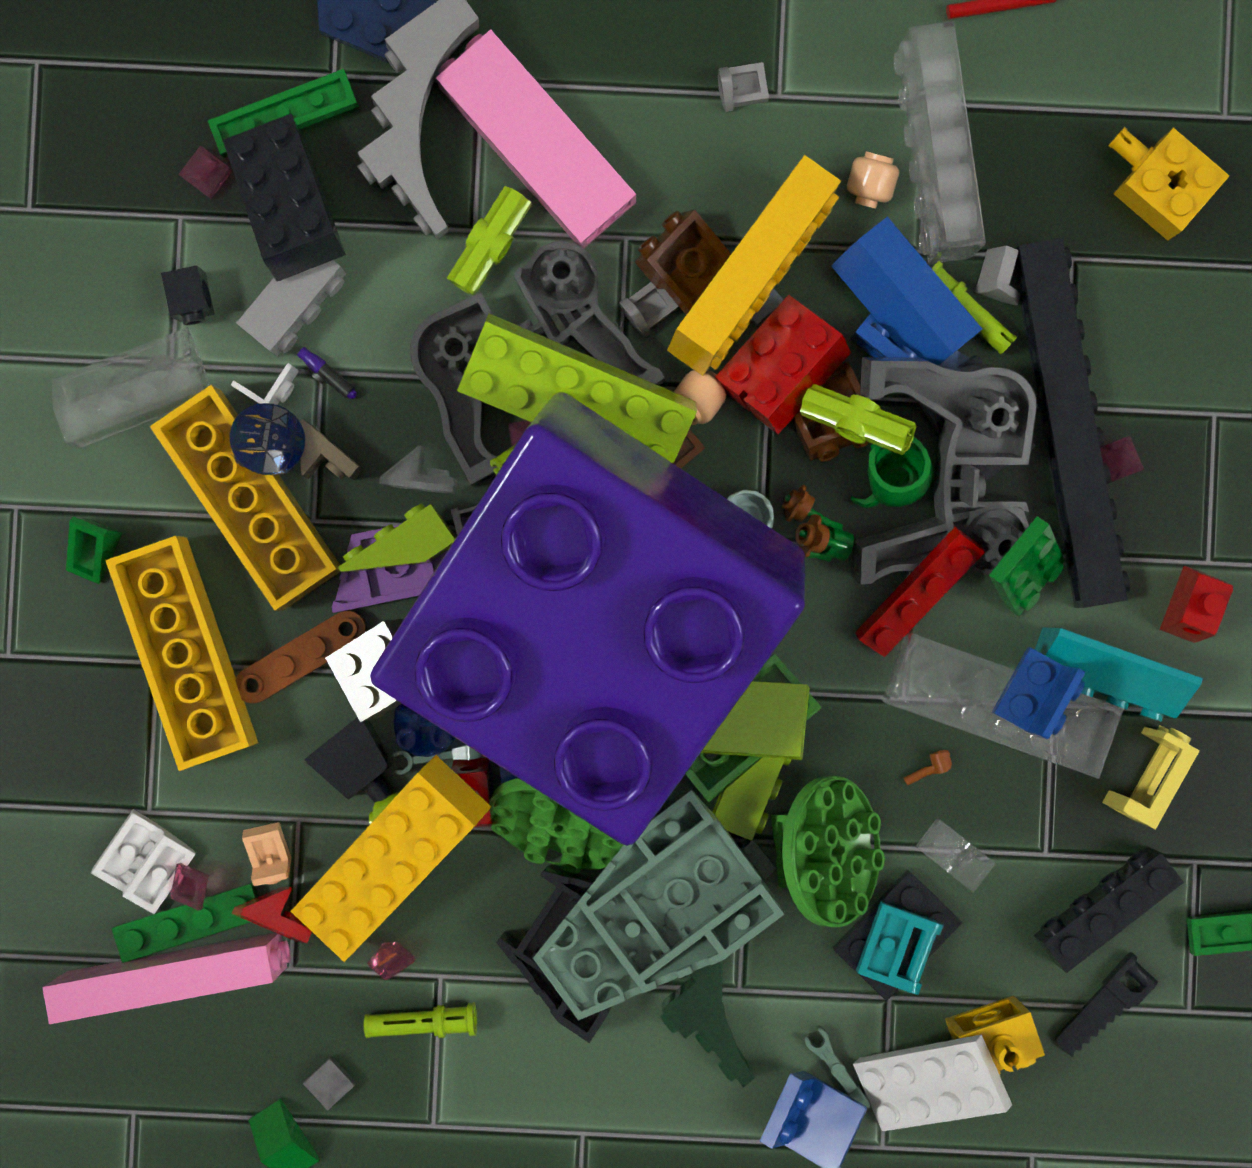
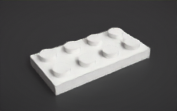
M982 1035L860 1057L853 1063L882 1131L1005 1113L1012 1106Z

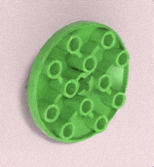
M839 776L816 778L805 785L798 793L789 813L771 815L773 838L777 853L779 888L789 889L798 910L809 921L823 927H842L852 923L860 915L866 913L868 903L877 883L879 871L884 867L885 856L880 849L879 837L881 820L879 815L873 812L862 790L852 781ZM870 834L874 836V849L871 848Z
M519 778L509 780L498 786L489 802L493 822L491 829L496 834L501 835L511 845L524 852V857L532 863L542 864L548 862L559 866L565 872L578 874L580 870L604 869L623 846V844H620ZM549 849L562 853L560 863L545 860Z

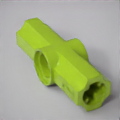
M504 186L485 218H480L472 228L465 243L467 247L449 273L447 280L465 293L474 296L486 280L494 264L498 265L507 254L513 242V234L532 206L531 201L513 188Z
M816 384L807 389L800 409L802 416L834 428L839 435L847 440L859 444H864L867 441L901 455L908 451L917 428L915 422L881 410L878 404L864 396L853 394L847 397Z

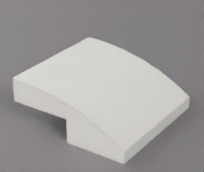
M133 809L92 868L91 874L123 891V897L155 914L196 852L166 829Z

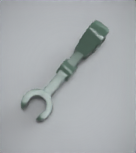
M466 744L453 748L450 751H432L430 754L414 756L405 749L398 750L391 755V757L402 755L408 761L406 768L394 769V773L400 775L411 771L415 764L429 762L435 755L442 761L451 758L453 760H471L483 756Z
M821 1026L817 1027L820 1034L824 1037L823 1042L819 1045L812 1044L808 1036L805 1035L804 1040L808 1049L826 1062L831 1069L832 1075L838 1079L847 1092V1096L869 1108L868 1098L852 1080L844 1064L834 1054L826 1030Z

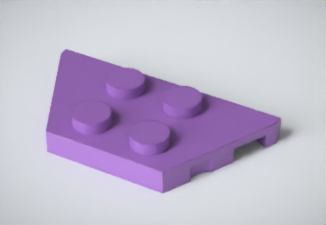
M381 529L352 534L347 553L359 545H362L364 549L376 541L373 536ZM447 551L430 563L348 573L341 572V581L336 599L333 601L332 612L338 613L419 596Z

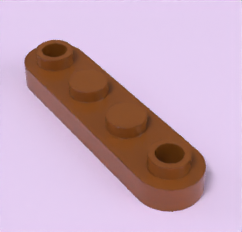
M355 611L339 612L245 668L237 675L235 680L241 699L247 703L262 702L328 663L326 660L327 656L367 632L365 619ZM345 622H349L353 626V632L349 636H345L341 632V626ZM251 678L257 680L259 684L255 692H251L247 687V683Z

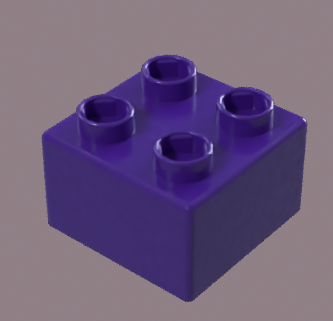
M557 393L549 400L520 437L370 673L371 683L620 844L632 845L642 835L803 612L805 607V553L799 546L570 395Z

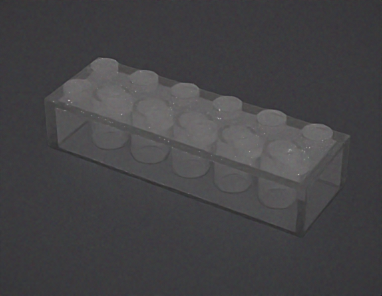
M954 21L909 27L903 41H900L898 53H894L895 74L897 76L901 75L903 89H899V105L901 111H906L908 125L904 126V140L906 147L912 148L913 161L909 162V175L911 182L917 183L918 197L914 198V210L916 218L922 219L924 233L919 235L921 254L927 255L928 265L936 264L939 260L943 263L971 259L986 244L955 24Z
M908 633L904 637L882 702L1089 776L1100 778L1124 708L1080 694L1074 702L1070 700L1063 713L1066 715V720L1058 734H1051L1049 739L1031 735L991 713L1011 678L1014 669L913 633Z

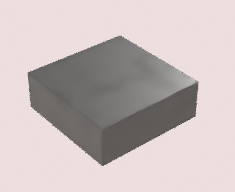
M331 1056L304 1081L303 1085L328 1111L355 1086L356 1081Z

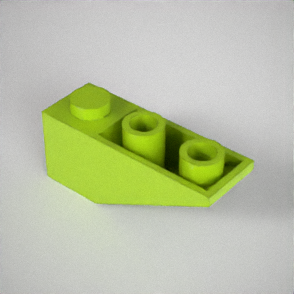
M421 503L405 513L404 516L407 520L396 528L390 524L378 531L373 536L376 541L364 549L362 545H359L343 556L346 562L338 568L341 572L348 573L430 563L449 550L456 537L434 505L430 504L425 507Z
M762 757L719 794L712 812L727 831L751 841L755 833H762L768 819V814L764 812L769 799H776L782 784V780L777 778L782 765L789 766L792 759Z

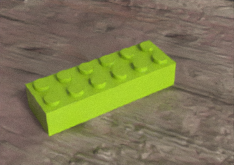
M488 313L457 389L460 393L529 422L535 419L555 394L566 393L671 463H674L697 413L696 402L490 313Z

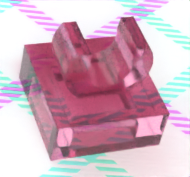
M199 146L178 175L209 199H212L232 170L202 146Z

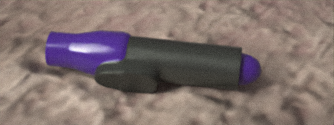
M303 347L298 352L297 356L304 361L309 368L308 372L322 384L328 383L344 398H356L355 387L332 369L325 360L310 352L306 347Z

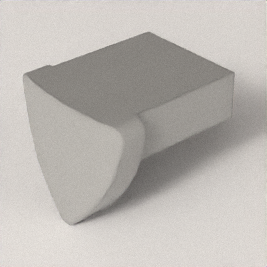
M763 62L719 68L718 86L725 112L733 111L734 107L768 102L769 94Z
M1009 246L987 249L975 292L1000 302L1018 305L1021 294L1009 286L1019 250Z
M652 282L630 298H624L619 302L626 318L638 333L645 338L651 334L650 330L678 310V305L664 288L657 289Z

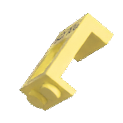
M1160 725L1157 730L1144 727L1141 734L1160 745L1130 798L1109 790L1102 802L1133 821L1155 830L1200 751L1189 745L1191 741L1189 736L1176 729L1170 728L1169 730ZM1176 756V758H1175L1173 764L1171 765V767H1170L1168 773L1166 774L1164 780L1162 781V783H1161L1159 789L1157 790V792H1156V794H1155V796H1154V793H1155V791H1156L1158 785L1160 784L1162 778L1164 777V775H1165L1167 769L1169 768V766H1170L1172 760H1173L1174 757Z

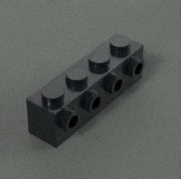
M1150 847L1141 849L1134 853L1128 859V863L1119 870L1103 877L1099 885L1092 891L1076 898L1070 904V908L1059 916L1046 921L1034 937L1054 963L1064 972L1068 973L1182 885L1184 881L1161 852Z

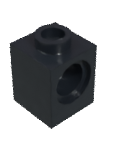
M196 265L161 273L168 309L172 318L178 322H183V325H196L205 322L206 316L215 315L206 272Z

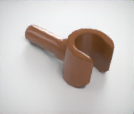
M940 750L930 753L932 765L925 766L904 777L906 784L910 785L928 775L948 772L952 766L949 751Z

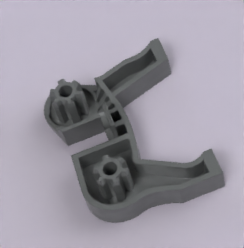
M568 241L548 243L537 250L522 270L519 267L513 274L515 282L538 322L533 325L531 320H527L518 326L562 345H566L572 340L590 357L658 386L664 383L665 378L660 369L644 361L636 353L629 339L600 310L598 306L597 267L592 256L583 247ZM481 292L427 317L416 328L410 345V357L413 368L421 382L433 394L442 418L443 435L473 487L495 476L496 474L493 469L497 467H491L490 460L496 458V456L488 452L483 440L484 402L457 391L488 313L492 314Z
M862 357L860 395L868 399H881L887 394L902 392L944 418L945 422L939 437L934 464L933 494L936 516L854 540L852 577L859 584H872L877 579L893 572L913 571L954 527H957L981 545L985 553L971 568L982 574L989 575L1029 527L1024 512H1029L1026 501L1015 495H985V477L979 475L980 470L972 465H1029L1036 414V398L1032 387L1020 374L993 364L983 363L962 368H948L935 365L918 357Z

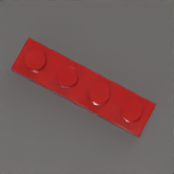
M954 527L855 632L858 639L883 657H886L985 553L981 545L957 527Z

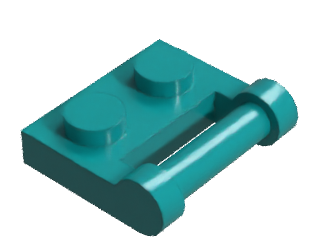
M881 901L856 972L865 977L919 995L922 987L920 982L935 937L941 934L944 924ZM913 928L922 929L906 976L897 974Z

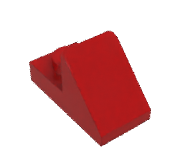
M280 887L234 907L232 914L295 942L307 944L312 934V931L304 926L293 913L284 911L281 916L292 887Z

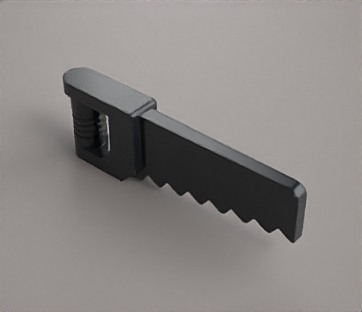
M1132 952L1127 954L1102 981L1103 986L1056 1036V1043L1071 1057L1074 1056L1075 1050L1080 1051L1082 1049L1083 1043H1090L1091 1036L1097 1037L1099 1029L1105 1030L1107 1022L1113 1023L1115 1015L1121 1016L1123 1008L1130 1009L1132 1006H1138L1157 985L1158 981L1136 961L1137 956ZM1127 972L1140 986L1137 989H1128L1119 981L1120 978Z

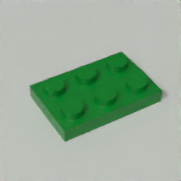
M1037 516L989 574L1007 609L1018 617L1024 610L1029 611L1034 607L1040 598L1039 592L1048 581L1050 583L1055 581L1063 570L1065 560L1050 525Z

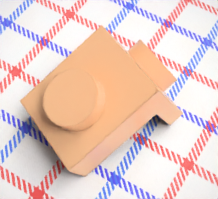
M277 822L243 830L242 840L253 867L251 875L253 886L262 884L272 885L289 878L292 857L280 823Z

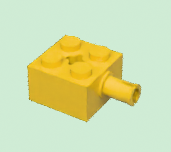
M1124 127L1108 145L1133 166L1131 168L1132 173L1113 194L1167 241L1183 231L1230 176L1175 128L1162 137L1154 147L1147 148ZM1170 182L1174 185L1173 189L1168 185Z
M1014 995L945 1018L952 1040L976 1035L983 1036L999 1075L1001 1074L1000 1070L1005 1069L1006 1071L1014 1072L1012 1066L1019 1070L1020 1068L1033 1065L1036 1062V1058L1045 1056L1031 1012Z

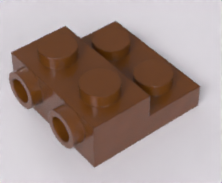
M696 210L682 213L676 211L667 217L662 223L665 231L658 238L651 236L644 241L638 248L641 256L635 261L657 289L664 288L686 315L731 255Z
M849 361L841 364L822 385L826 389L847 397L853 394L860 395L861 386ZM800 411L793 417L796 432L810 461L817 458L821 462L830 461L839 455V449L852 444L854 448H861L870 444L867 441L864 444H859L847 440L839 435L834 428L801 415Z

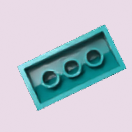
M1042 627L1035 647L1036 651L1063 666L1077 667L1085 671V675L1082 678V681L1085 682L1081 692L1082 695L1093 698L1094 692L1108 696L1105 703L1125 710L1128 709L1129 704L1142 708L1141 716L1162 722L1164 716L1176 719L1201 686L1203 680L1201 677L1062 628Z

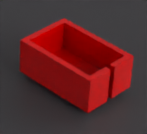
M788 295L715 378L724 387L729 397L748 412L751 411L758 420L776 434H779L800 411L807 389L811 388L813 384L822 386L851 354V351L843 334Z

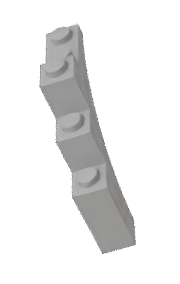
M438 0L385 39L388 52L384 54L397 73L401 70L404 72L371 96L375 105L371 112L383 129L387 126H390L391 129L357 152L362 161L357 167L371 185L376 181L381 189H384L394 181L396 185L391 189L403 206L408 203L412 205L418 213L413 218L425 236L432 233L436 240L449 231L448 226L439 214L430 196L424 178L420 147L421 127L425 106L440 67L465 39L479 29V18L466 0Z

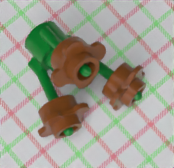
M803 484L798 491L793 489L785 496L782 508L785 509V520L788 522L792 519L801 522L807 515L810 516L809 521L799 525L795 533L796 541L804 551L805 558H817L830 562L832 558L845 561L853 549L854 535L843 531V524L832 521L812 509L815 497L806 491L807 486Z

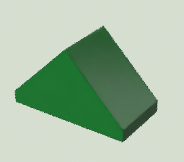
M73 516L69 521L66 571L100 584L108 569L105 560L113 557L122 532L91 519Z
M281 1098L249 1119L260 1161L268 1168H309L319 1162V1156Z

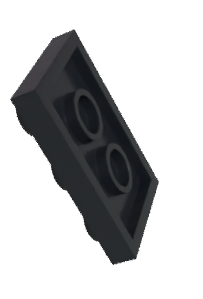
M907 870L832 948L856 971L881 901L944 924L941 934L935 937L929 957L963 922ZM913 928L897 974L906 976L922 929ZM860 975L886 1002L898 990L896 987Z

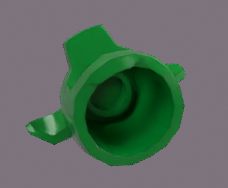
M915 437L908 451L903 455L872 444L867 474L873 494L865 499H858L853 496L850 499L851 502L862 508H873L880 504L902 507L922 498L929 490L934 477L932 463L926 448Z

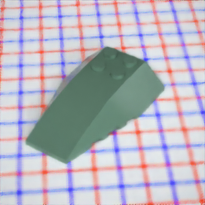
M691 790L652 819L634 844L622 846L533 959L575 1017L580 1020L622 1003L635 995L651 991L664 983L692 974L694 971L705 966L723 961L785 915L761 875L725 827Z

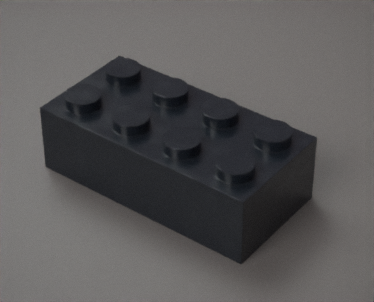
M292 113L223 140L262 259L277 282L346 255L305 138Z

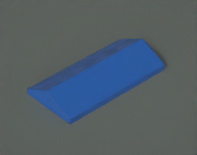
M888 216L859 238L831 265L873 317L890 334L899 347L903 345L909 348L918 358L939 366L982 330L981 326Z

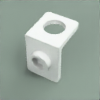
M288 363L265 399L234 380L231 386L272 411L273 405L277 406L279 401L285 402L294 389L292 381L299 370Z

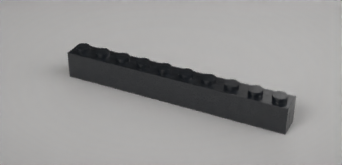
M1063 238L1022 244L1015 248L1019 252L1014 272L1017 289L1021 294L1019 299L1074 608H1087L1127 601L1126 592L1130 591V581L1125 570L1122 571L1120 556H1123L1124 552L1123 542L1120 535H1116L1113 520L1117 519V509L1112 498L1109 499L1107 484H1110L1111 476L1107 463H1103L1100 448L1104 447V436L1102 429L1096 427L1094 412H1097L1098 403L1095 392L1090 391L1088 377L1091 375V363L1088 355L1083 354L1081 341L1084 340L1085 330L1082 320L1077 319L1075 305L1078 304V291L1075 283L1070 282L1068 269H1071L1072 266L1071 253L1068 247H1064Z

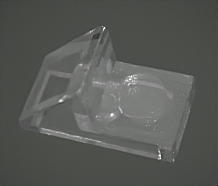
M419 445L381 475L379 484L385 487L456 495L458 480L449 477L450 471L428 468L427 475L422 474L425 447Z
M938 818L915 846L973 893L996 865L979 849Z

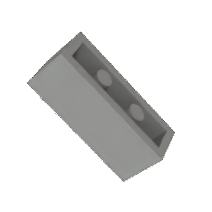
M332 260L278 282L273 278L236 324L274 355L278 356L281 352L286 353L296 343L298 339L296 333L304 324H311L321 312L319 306L328 295L333 297L342 288L345 282L343 277L346 275V272Z

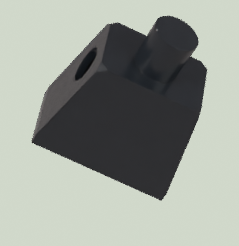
M358 717L304 759L308 765L347 799L352 798L362 789L373 803L382 801L393 793L392 789L380 776L393 763L370 720L360 723Z

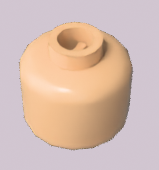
M866 152L864 157H857L854 160L847 183V190L850 194L857 196L856 204L876 209L878 202L886 203L892 199L899 177V169L893 165V158Z
M695 370L690 371L674 390L675 393L696 402L697 413L691 425L706 424L711 421L725 402V389L715 378L717 374L707 370L704 376Z

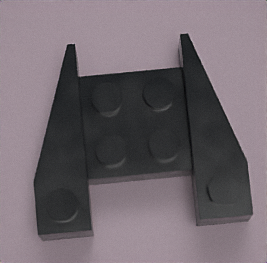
M547 866L540 876L555 885L556 889L522 941H519L505 931L496 943L509 960L518 967L528 980L533 991L549 1007L550 1013L557 1022L590 1043L609 1014L611 1007L578 1020L539 968L533 957L596 879Z

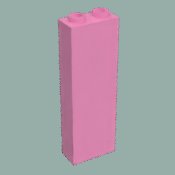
M491 29L484 36L482 34L476 35L466 45V51L456 60L451 58L440 67L439 75L436 77L439 89L572 240L585 248L636 204V193Z
M269 933L141 957L124 963L119 961L66 971L42 987L49 1024L273 983L287 968V963L290 962L289 944L287 941H282L281 935Z

